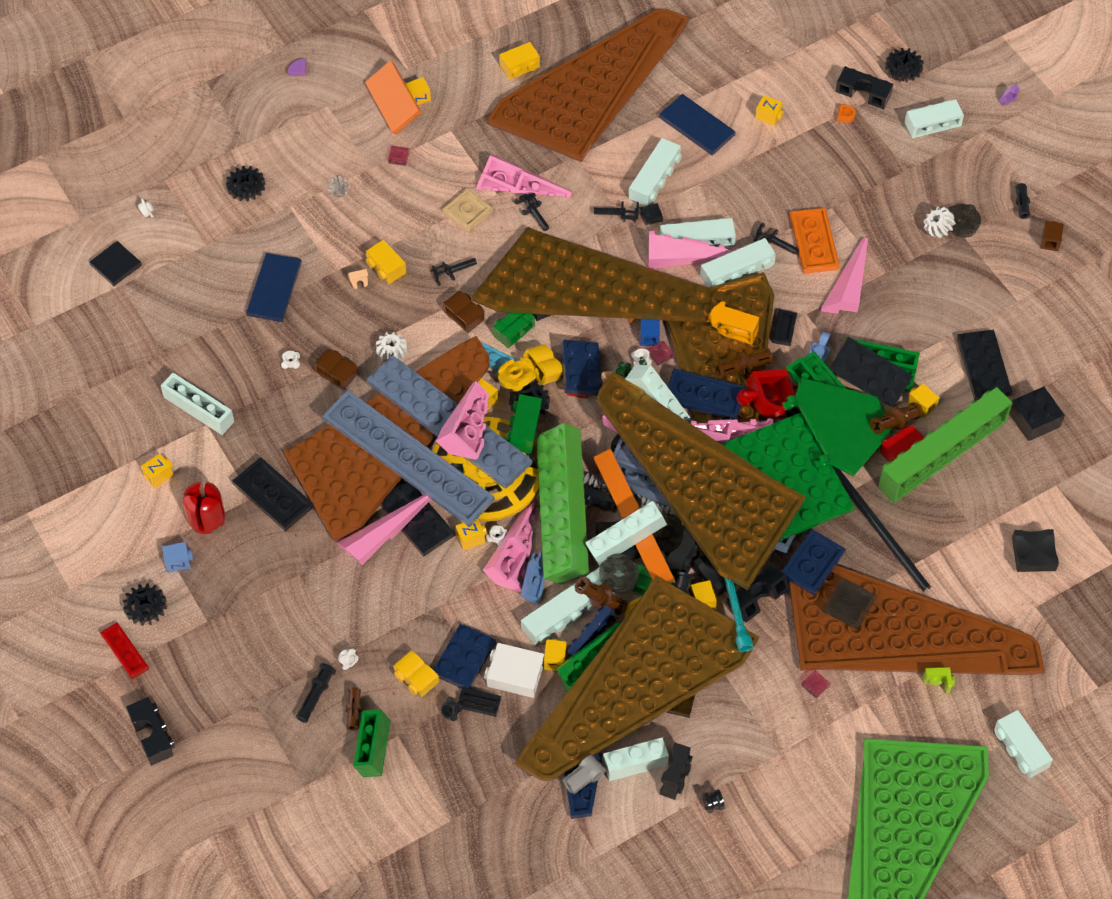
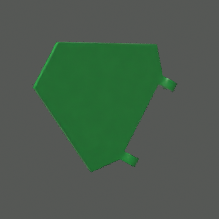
M805 378L800 379L796 395L787 397L788 401L782 403L785 410L792 409L795 406L799 407L824 452L823 455L819 456L820 460L814 461L817 469L831 464L854 476L894 429H886L878 435L871 430V419L875 417L880 418L885 415V410L876 396Z

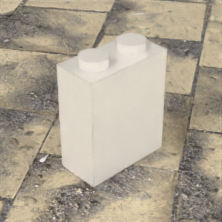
M497 643L496 650L492 649L491 666L486 668L484 679H487V687L534 698L543 670L545 654Z

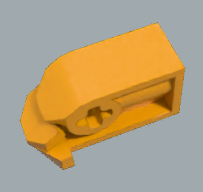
M723 301L711 310L709 314L711 325L717 328L720 334L753 345L759 331L760 317L725 307L726 302Z

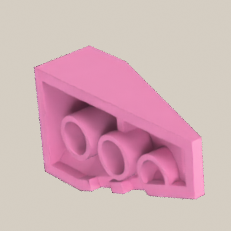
M476 381L472 383L436 439V442L449 454L475 460L478 459L484 446L485 439L482 438L483 431L486 429L484 414L487 413L489 393Z

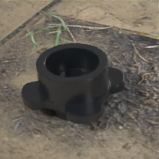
M452 697L446 698V703L441 706L442 715L451 721L457 720L458 713L462 711V706L454 702Z

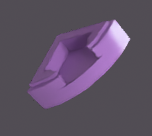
M306 58L293 62L288 68V76H306Z
M1017 84L1010 87L1001 96L999 102L1002 106L1017 100L1020 89Z

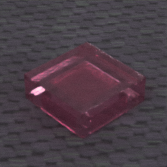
M392 146L388 163L406 166L410 152L409 148Z
M664 341L648 348L649 355L657 366L673 358L672 351Z
M815 670L802 682L801 686L817 699L830 686V682Z

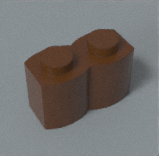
M457 291L443 303L444 313L467 333L485 320L484 309L481 305L473 303L467 293Z
M327 349L314 363V371L318 375L329 380L333 385L342 390L358 375L357 365L352 360L342 358V355L336 350Z

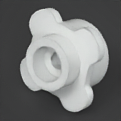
M142 198V203L138 205L144 217L150 215L153 218L152 211H154L152 204L149 201L145 202Z
M646 349L633 351L631 354L632 358H634L633 365H640V358L645 359L647 365H651L652 360L649 359L650 352Z
M294 351L283 353L282 368H299L300 363L298 359L300 354Z
M494 525L491 527L490 534L486 536L488 542H494L499 546L508 530L502 526Z
M354 648L344 649L339 654L338 660L342 664L343 670H347L358 661L359 657L355 654L356 650Z

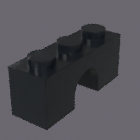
M845 66L837 80L835 92L852 98L856 91H866L869 93L868 104L884 110L892 95L894 84Z
M770 565L756 576L748 590L741 587L736 591L744 622L747 623L761 612L758 599L772 597L776 600L790 589L786 574ZM728 597L726 600L730 608L731 614H733L730 599Z
M147 697L126 706L136 732L145 728L153 730L149 737L141 740L150 765L152 766L173 757L172 748H175L171 736L166 737L165 735L167 727L164 720H159L157 717L160 711L156 702L151 703L150 698Z

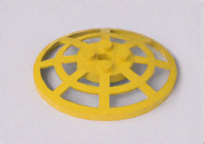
M484 417V422H490V429L502 438L507 439V433L497 430L498 423L509 426L510 421L496 417ZM534 439L533 446L537 454V442ZM436 443L432 451L437 454L440 445ZM449 453L447 456H439L450 465L463 464V474L483 489L498 484L464 457L453 456ZM528 467L506 489L498 484L502 491L492 494L495 500L507 496L513 506L500 511L483 512L478 520H501L513 516L528 506L539 491L538 469ZM525 474L535 476L536 481L533 487L522 500H519L513 491L521 484Z

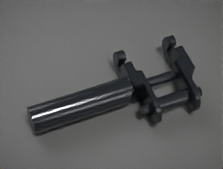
M535 193L519 196V200H514L516 205L523 202L529 205L526 211L522 210V214L527 215L531 213L543 231H547L550 228L537 210L542 202L537 201Z
M621 201V208L594 207V215H621L623 222L625 220H634L636 222V219L639 217V202H637L634 211L626 210L624 201ZM625 213H634V216H625Z
M765 223L759 226L756 236H753L754 242L761 240L760 236L763 235L767 237L768 243H773L793 254H796L798 251L797 247L775 237L779 230L775 229L770 235L763 233L762 228L765 227Z
M475 258L453 266H448L443 261L440 266H432L431 272H433L436 284L440 286V275L447 274L454 281L453 273L477 264ZM443 268H444V270H445V271H443V272H441V273H438V272H437L438 270L443 269Z

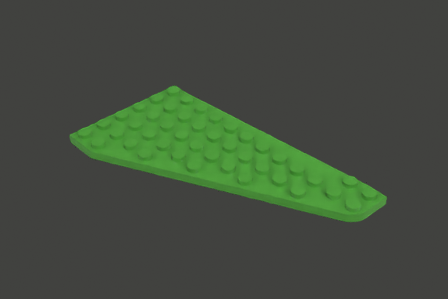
M864 739L863 768L848 899L925 898L989 778L987 746Z

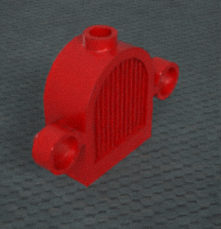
M786 369L753 371L746 381L749 390H741L736 397L737 402L742 406H748L753 401L755 408L763 416L776 420L784 419L788 410H785L782 403L788 401L787 397L796 395L798 386H792Z

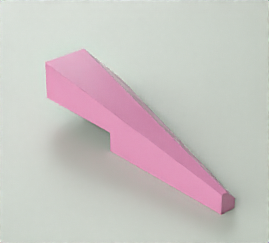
M492 153L476 187L479 190L486 189L523 194L535 193L536 195L562 196L570 198L572 193L571 190Z
M649 231L648 268L655 269L710 262L739 248L729 250L725 249L724 245L715 247L710 246L709 242L685 237L675 239L671 238L670 234L660 236L655 235V231Z
M868 238L860 241L822 305L821 311L838 314L839 310L858 313Z
M750 419L749 422L708 420L707 423H697L696 421H691L690 424L722 444L773 424V419H767V421L756 422V419Z
M424 494L340 540L336 544L359 564L363 565L388 539L392 540L431 499Z
M536 498L521 511L483 569L495 584L517 592L522 591L523 577L527 571L525 569L526 560L530 557L534 534L531 531L532 524L536 521V516L534 515L535 507L539 505V501Z

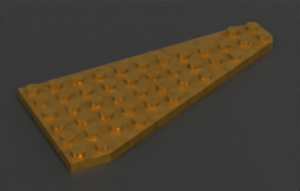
M527 227L472 295V301L494 311L508 313L710 322L709 314L711 310L722 301L726 302L727 306L730 302V296L703 285Z
M764 272L709 287L730 296V302L726 307L760 317L759 331L753 345L723 336L717 331V328L712 327L711 322L666 320L680 370L745 386L749 390L746 381L751 374H748L746 369L743 376L738 372L725 375L724 378L720 379L715 372V363H722L736 358L737 353L740 351L748 355L768 347L775 295ZM766 363L752 368V372L765 371ZM753 401L748 406H741L737 418L738 422H749L750 419H756V422L759 421L760 413L755 408ZM692 410L694 421L697 423H707L708 420H728Z
M612 372L598 393L600 409L717 572L748 590L806 497L769 477L647 395L643 389L627 381L617 373Z
M656 575L638 603L525 746L515 765L539 780H554L578 766L587 756L596 755L744 665L752 650L747 652L738 651L736 644L737 626L734 621ZM747 630L755 646L760 637Z

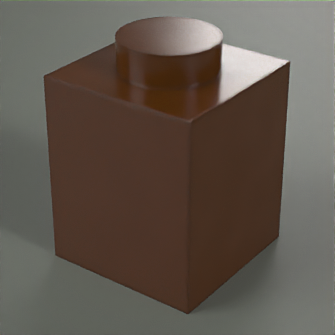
M1045 221L1040 249L1059 251L1062 241L1063 223Z

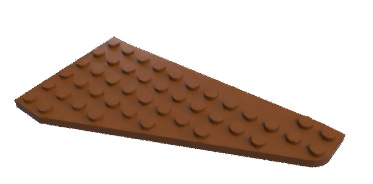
M669 9L654 10L502 98L487 119V124L582 162L591 147L682 34L689 22V17Z
M475 336L457 345L415 372L459 404L472 383L475 381L478 383L488 371L490 359L482 343ZM381 393L365 402L426 447L436 436ZM331 425L326 426L301 443L283 451L285 458L308 498L313 503L315 510L334 542L362 528L402 478Z
M835 566L815 596L788 581L800 671L925 672L926 668L950 667L951 673L1035 675L1043 674L1045 671L1040 645L1033 636L841 566Z

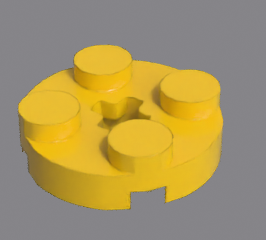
M520 358L521 361L509 360L499 368L498 379L504 388L518 392L536 378L534 365L527 358Z

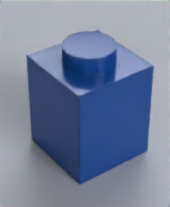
M641 319L640 346H659L660 320Z

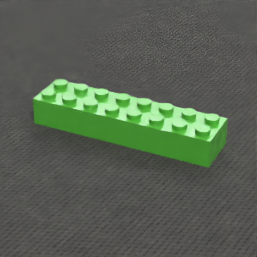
M997 387L992 391L988 390L981 399L971 402L967 409L957 412L953 419L943 422L935 432L930 431L925 439L915 442L911 449L901 452L894 461L887 462L882 467L878 488L894 504L1005 424L1013 402Z
M566 423L537 435L544 579L558 584L589 573L581 430Z

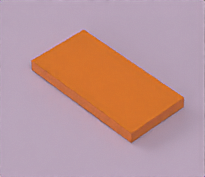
M391 60L365 82L392 133L397 134L422 113L396 65Z
M826 207L790 211L791 224L803 274L839 270L840 265Z

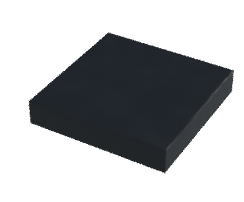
M118 241L89 262L90 266L113 287L142 266L141 261Z

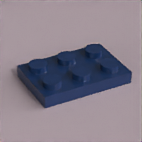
M562 340L561 354L565 393L598 396L599 390L602 387L599 343Z
M812 529L781 572L786 574L788 581L815 596L845 554L846 548Z
M460 623L435 666V673L440 679L461 689L462 687L470 689L496 644V639Z

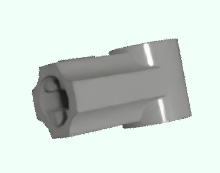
M589 755L582 760L577 769L563 778V783L570 793L575 794L588 783L599 780L605 774L606 769L593 755Z

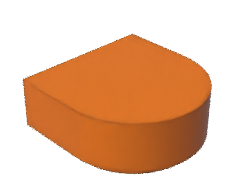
M840 104L837 121L845 123L854 121L856 116L855 108L850 105Z

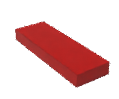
M118 622L100 632L102 638L131 680L149 670L148 665Z

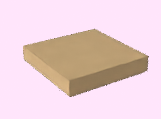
M468 188L442 209V213L468 233L493 212V207Z

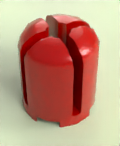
M203 481L194 482L188 486L183 493L182 504L189 526L200 534H211V531L217 529L220 525L222 527L225 522V509L218 487L213 483L206 482L204 488Z

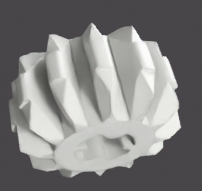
M937 207L936 210L931 209V213L926 214L927 219L923 221L925 230L934 238H942L943 234L948 236V231H953L951 226L956 224L954 215L945 207Z
M386 332L385 336H380L379 341H376V353L382 361L388 360L393 355L396 358L403 359L404 354L407 353V341L403 339L401 334L396 335L393 332L389 335Z

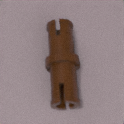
M359 688L348 689V705H346L345 710L347 712L346 727L348 730L359 729V717L362 712V706L360 705L361 689Z

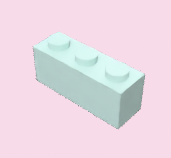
M956 99L944 101L943 103L907 111L905 125L911 137L916 138L962 126L964 114Z
M1018 710L997 721L994 728L995 735L1006 745L1008 754L1015 758L1023 774H1026L1030 779L1050 768L1053 761L1052 757Z
M663 737L603 754V765L609 782L668 766L669 754Z

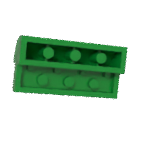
M854 339L913 375L904 391L910 392L912 390L920 355L919 352Z
M815 351L803 359L800 357L785 368L797 385H799L801 378L845 388Z
M615 623L555 668L567 692L621 623Z

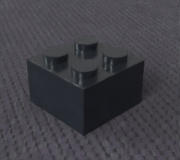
M1045 386L1012 400L1013 403L1009 414L1028 441L1061 427L1065 415Z

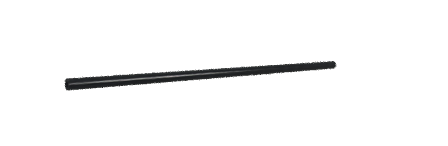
M792 408L788 410L786 416L791 417L797 413ZM832 465L848 496L923 592L927 588L930 589V584L840 469Z

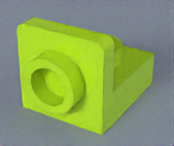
M950 667L925 669L923 675L924 684L935 686L944 683L945 694H949L952 687L955 686V677L951 675Z

